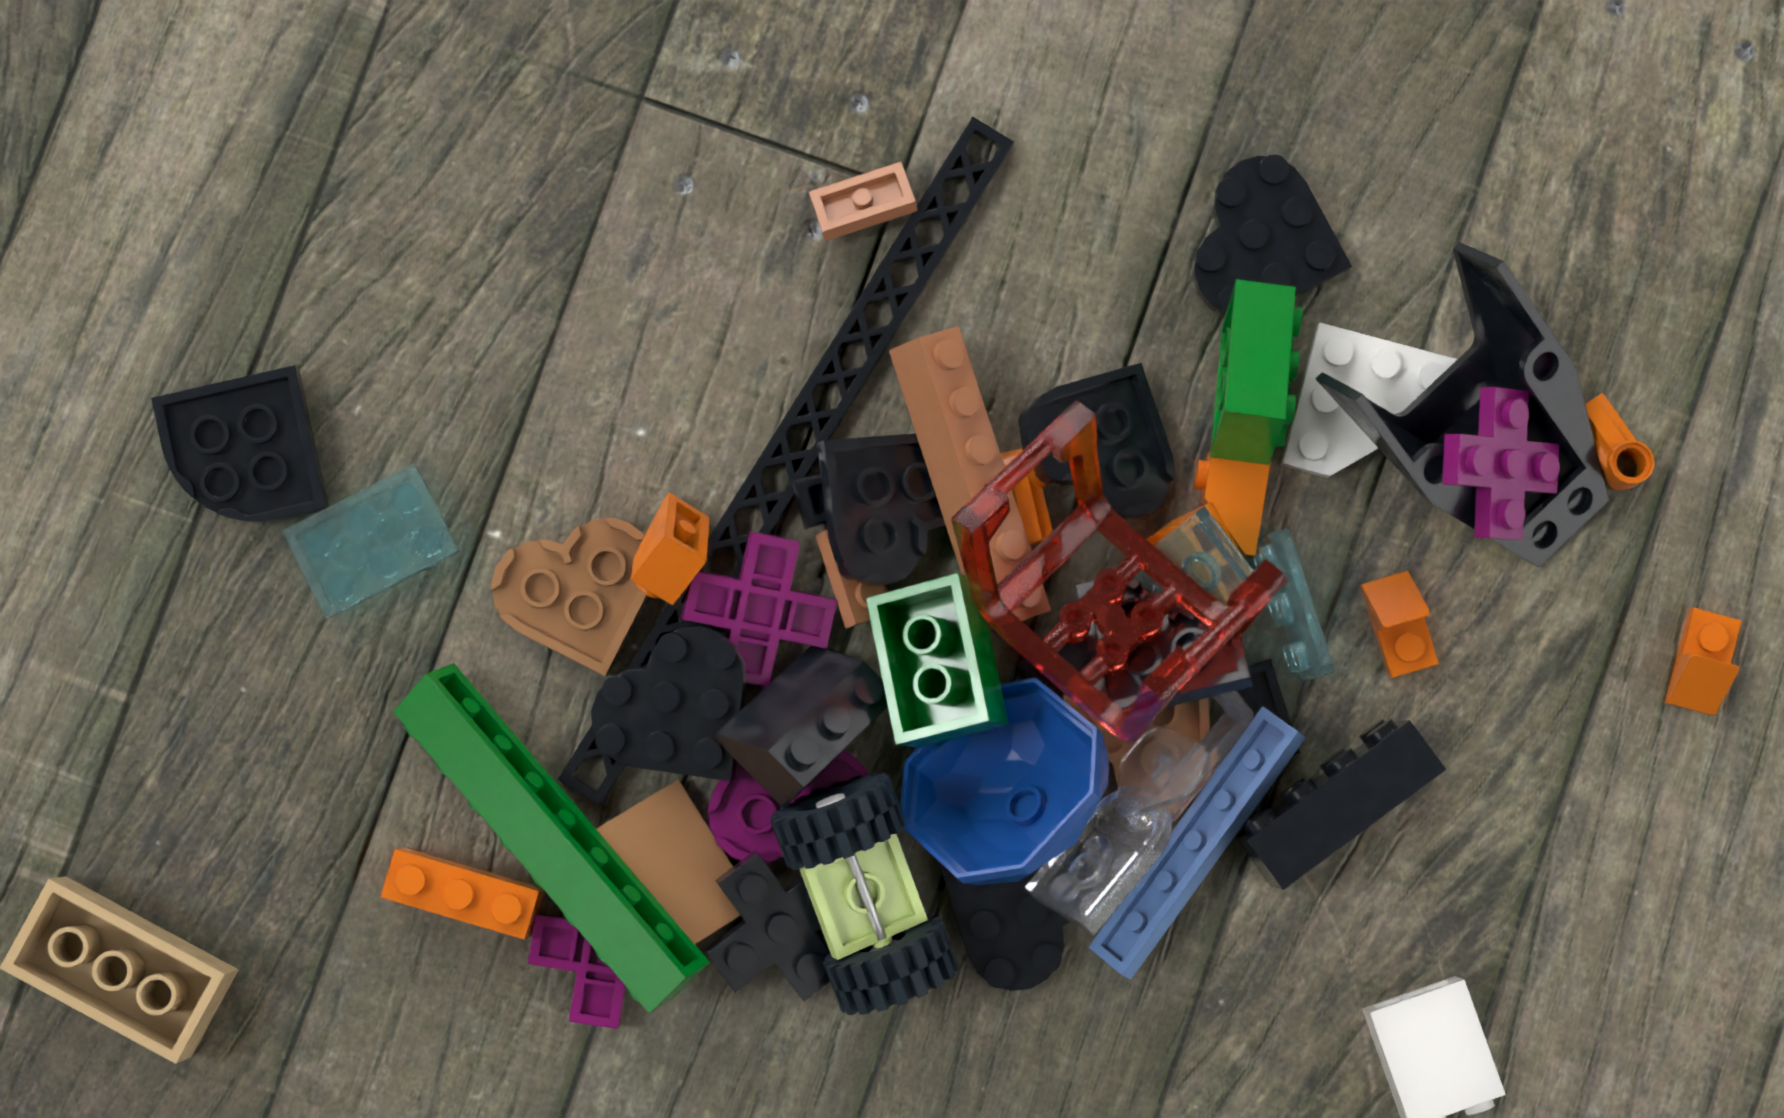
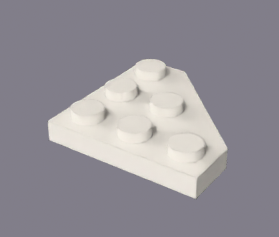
M1319 323L1315 330L1295 407L1293 422L1290 426L1280 465L1328 478L1379 449L1317 382L1315 378L1321 372L1357 390L1367 399L1396 414L1405 410L1457 359Z

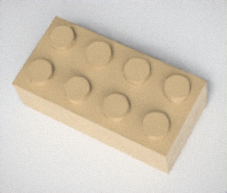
M67 876L49 878L0 966V969L175 1064L192 1057L238 972L237 968Z

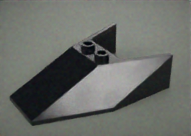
M1459 242L1453 248V253L1474 331V341L1461 357L1405 410L1396 414L1387 411L1367 399L1362 393L1323 372L1315 379L1426 501L1475 529L1476 488L1442 485L1444 435L1467 434L1478 436L1480 388L1500 387L1529 391L1527 441L1559 444L1560 470L1557 493L1525 492L1523 540H1491L1533 565L1540 567L1609 501L1576 366L1506 263L1501 259Z

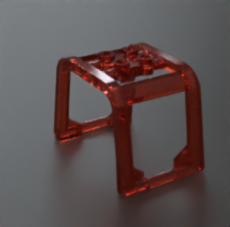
M1075 401L1044 431H1041L1038 437L989 483H986L951 518L971 598L982 616L1008 644L1096 722L1116 737L1131 743H1135L1151 727L1178 690L1195 673H1198L1231 638L1240 639L1253 626L1288 582L1284 573L1269 560L1265 559L1230 594L1226 604L1229 607H1226L1126 523L1112 509L1103 494L1097 452L1096 415L1079 401ZM1053 452V457L1060 463L1069 460L1075 496L1079 507L997 584L989 542L1010 512L1009 498L1006 495ZM1096 531H1099L1127 557L1115 569L1109 568L1100 571L1094 578L1093 587L1077 602L1068 603L1063 606L1059 614V623L1041 639L1012 612ZM1143 570L1164 589L1152 601H1142L1136 604L1132 609L1131 618L1128 619L1125 611L1119 605L1125 597L1126 585ZM1180 602L1209 627L1186 650L1178 645L1142 681L1136 700L1125 710L1121 709L1094 685L1105 674L1117 675L1121 673L1128 663L1129 654L1142 641H1151L1158 637L1162 630L1164 616ZM1093 621L1097 625L1098 631L1104 637L1097 644L1096 656L1079 672L1057 652L1068 641L1077 643L1086 639L1091 629V622Z

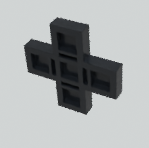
M754 851L715 880L743 918V921L705 948L704 952L735 993L774 963L803 1001L830 982L823 962L826 956L831 953L815 933L821 926L802 876L784 889L760 855Z

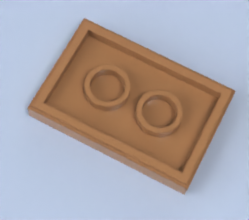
M679 779L596 828L694 944H697L740 916L715 881L733 866L722 848L717 845L714 835Z

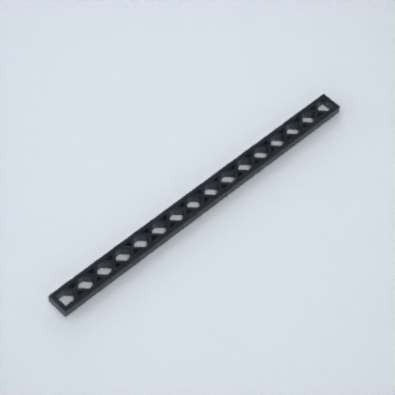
M975 117L971 118L917 205L918 211L913 212L708 538L707 561L700 571L712 573L709 559L713 552L734 547L738 566L733 574L725 576L740 577L744 559L741 545L747 544L749 534L740 537L738 535L735 517L740 510L760 506L764 524L759 532L771 535L795 496L792 482L806 478L819 458L817 443L831 439L1009 154L1014 141ZM975 134L998 147L991 161L970 166L966 148ZM960 159L962 168L954 169ZM982 174L975 185L973 176ZM965 178L969 193L966 201L945 206L941 193L944 183ZM935 199L937 209L928 210ZM956 215L955 219L949 226L947 217ZM940 219L944 235L940 243L919 248L915 232L919 223ZM910 240L911 250L902 251ZM931 255L924 267L922 257ZM914 259L918 274L915 283L893 289L889 272L892 266L896 263ZM884 281L886 291L877 292ZM906 296L898 308L896 298ZM889 300L893 317L890 323L886 326L868 330L864 316L867 306ZM857 322H859L861 332L850 334ZM880 337L872 350L870 339ZM863 341L867 356L863 366L842 371L838 356L842 346ZM833 362L835 373L825 375ZM855 378L848 390H846L844 380ZM837 382L841 396L838 406L833 409L816 412L812 397L815 389L818 386ZM807 404L809 414L799 416ZM829 419L823 430L820 431L818 421ZM812 423L816 441L811 449L790 454L786 437L790 429ZM781 445L783 456L773 458ZM803 460L800 467L795 473L793 462ZM786 464L790 483L785 491L765 495L761 476L765 469ZM755 487L757 497L747 499ZM777 502L769 515L767 504ZM729 528L731 539L721 541ZM687 588L673 605L669 603L666 605L626 670L646 668L647 665L643 666V664L657 645L662 634L673 632L685 626L705 625L713 627L712 625L687 621L681 618L683 600L685 599ZM677 611L679 622L669 624ZM591 725L558 780L596 804L602 805L626 765L617 761L613 764L612 758L602 753L598 748L590 750L595 742V735ZM602 755L607 775L596 791L574 777V774L584 759Z

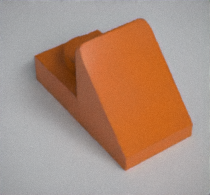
M1409 571L1361 584L1362 595L1388 678L1398 677L1438 665L1439 662L1425 617L1431 614Z
M1698 608L1688 609L1665 699L1666 704L1710 716L1716 715L1739 672L1740 666L1731 664L1742 620Z

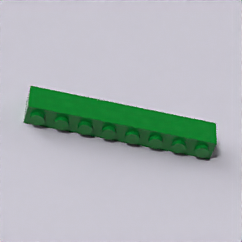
M453 663L426 673L393 711L405 725L407 733L422 745L436 762L440 772L450 778L467 798L470 807L484 818L499 836L502 845L512 852L531 874L535 884L545 890L562 910L565 919L585 937L595 949L598 958L613 970L628 988L629 994L636 1002L640 1003L650 1014L674 999L710 961L459 668Z

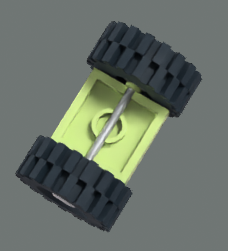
M883 772L879 774L869 773L864 777L859 775L850 778L848 781L843 782L841 780L832 783V786L818 788L807 796L802 795L794 799L793 803H789L785 808L780 807L779 811H775L771 815L770 822L788 868H793V870L800 869L831 954L826 956L823 964L840 1010L843 1013L846 1012L847 1015H854L859 1012L860 1015L869 1014L874 1009H877V1012L888 1010L891 1005L898 1004L900 1006L908 1003V999L915 996L920 998L928 994L929 989H937L945 984L944 980H949L955 976L954 972L958 971L959 966L943 922L938 916L929 918V915H926L897 837V833L902 830L901 827H904L906 822L889 775Z

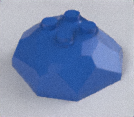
M1037 678L1001 684L1009 725L918 747L905 761L900 806L906 822L903 828L963 884L981 885L1020 881L1076 844L1108 785V751L1102 733Z

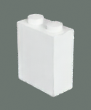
M1453 976L1362 1008L1400 1118H1446L1447 1115L1461 1110H1465L1466 1115H1473L1493 1108L1495 1106L1493 1099L1506 1095L1464 979Z

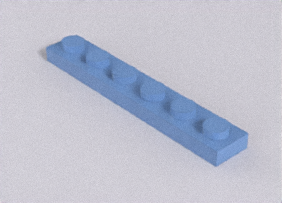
M1262 706L1088 948L1119 974L1131 980L1306 737Z

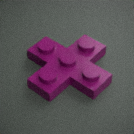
M1500 387L1480 388L1478 436L1467 434L1444 435L1442 485L1476 488L1474 538L1523 540L1525 492L1557 493L1560 470L1559 444L1527 441L1529 391Z
M755 531L749 532L740 577L734 578L699 571L687 586L681 618L687 621L727 628V638L736 645L740 656L745 660L747 683L767 687L770 683L779 639L827 648L838 600L832 597L790 589L800 542Z
M536 914L527 964L576 972L568 1022L619 1029L626 991L624 983L608 965L598 958L595 949L579 930L572 926L565 918Z

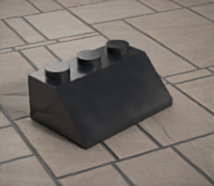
M811 645L719 730L714 738L785 808L888 708L883 680L863 660Z

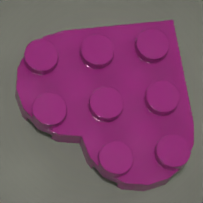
M844 750L796 798L802 795L807 796L813 790L832 786V783L841 780L843 782L848 781L850 778L859 775L864 777L868 772L861 762ZM736 761L734 780H719L708 806L709 827L715 837V841L732 858L741 861L754 851L760 855L765 863L772 862L783 856L770 822L771 815L775 811H779L782 806Z

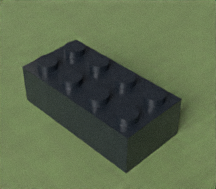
M1391 718L1387 721L1383 719L1378 721L1359 735L1363 744L1355 750L1351 748L1346 751L1341 749L1322 762L1319 766L1324 773L1314 780L1311 778L1307 780L1301 778L1280 794L1284 802L1273 810L1262 807L1248 817L1242 826L1244 832L1235 839L1270 886L1281 890L1286 889L1446 770L1410 720L1393 721Z

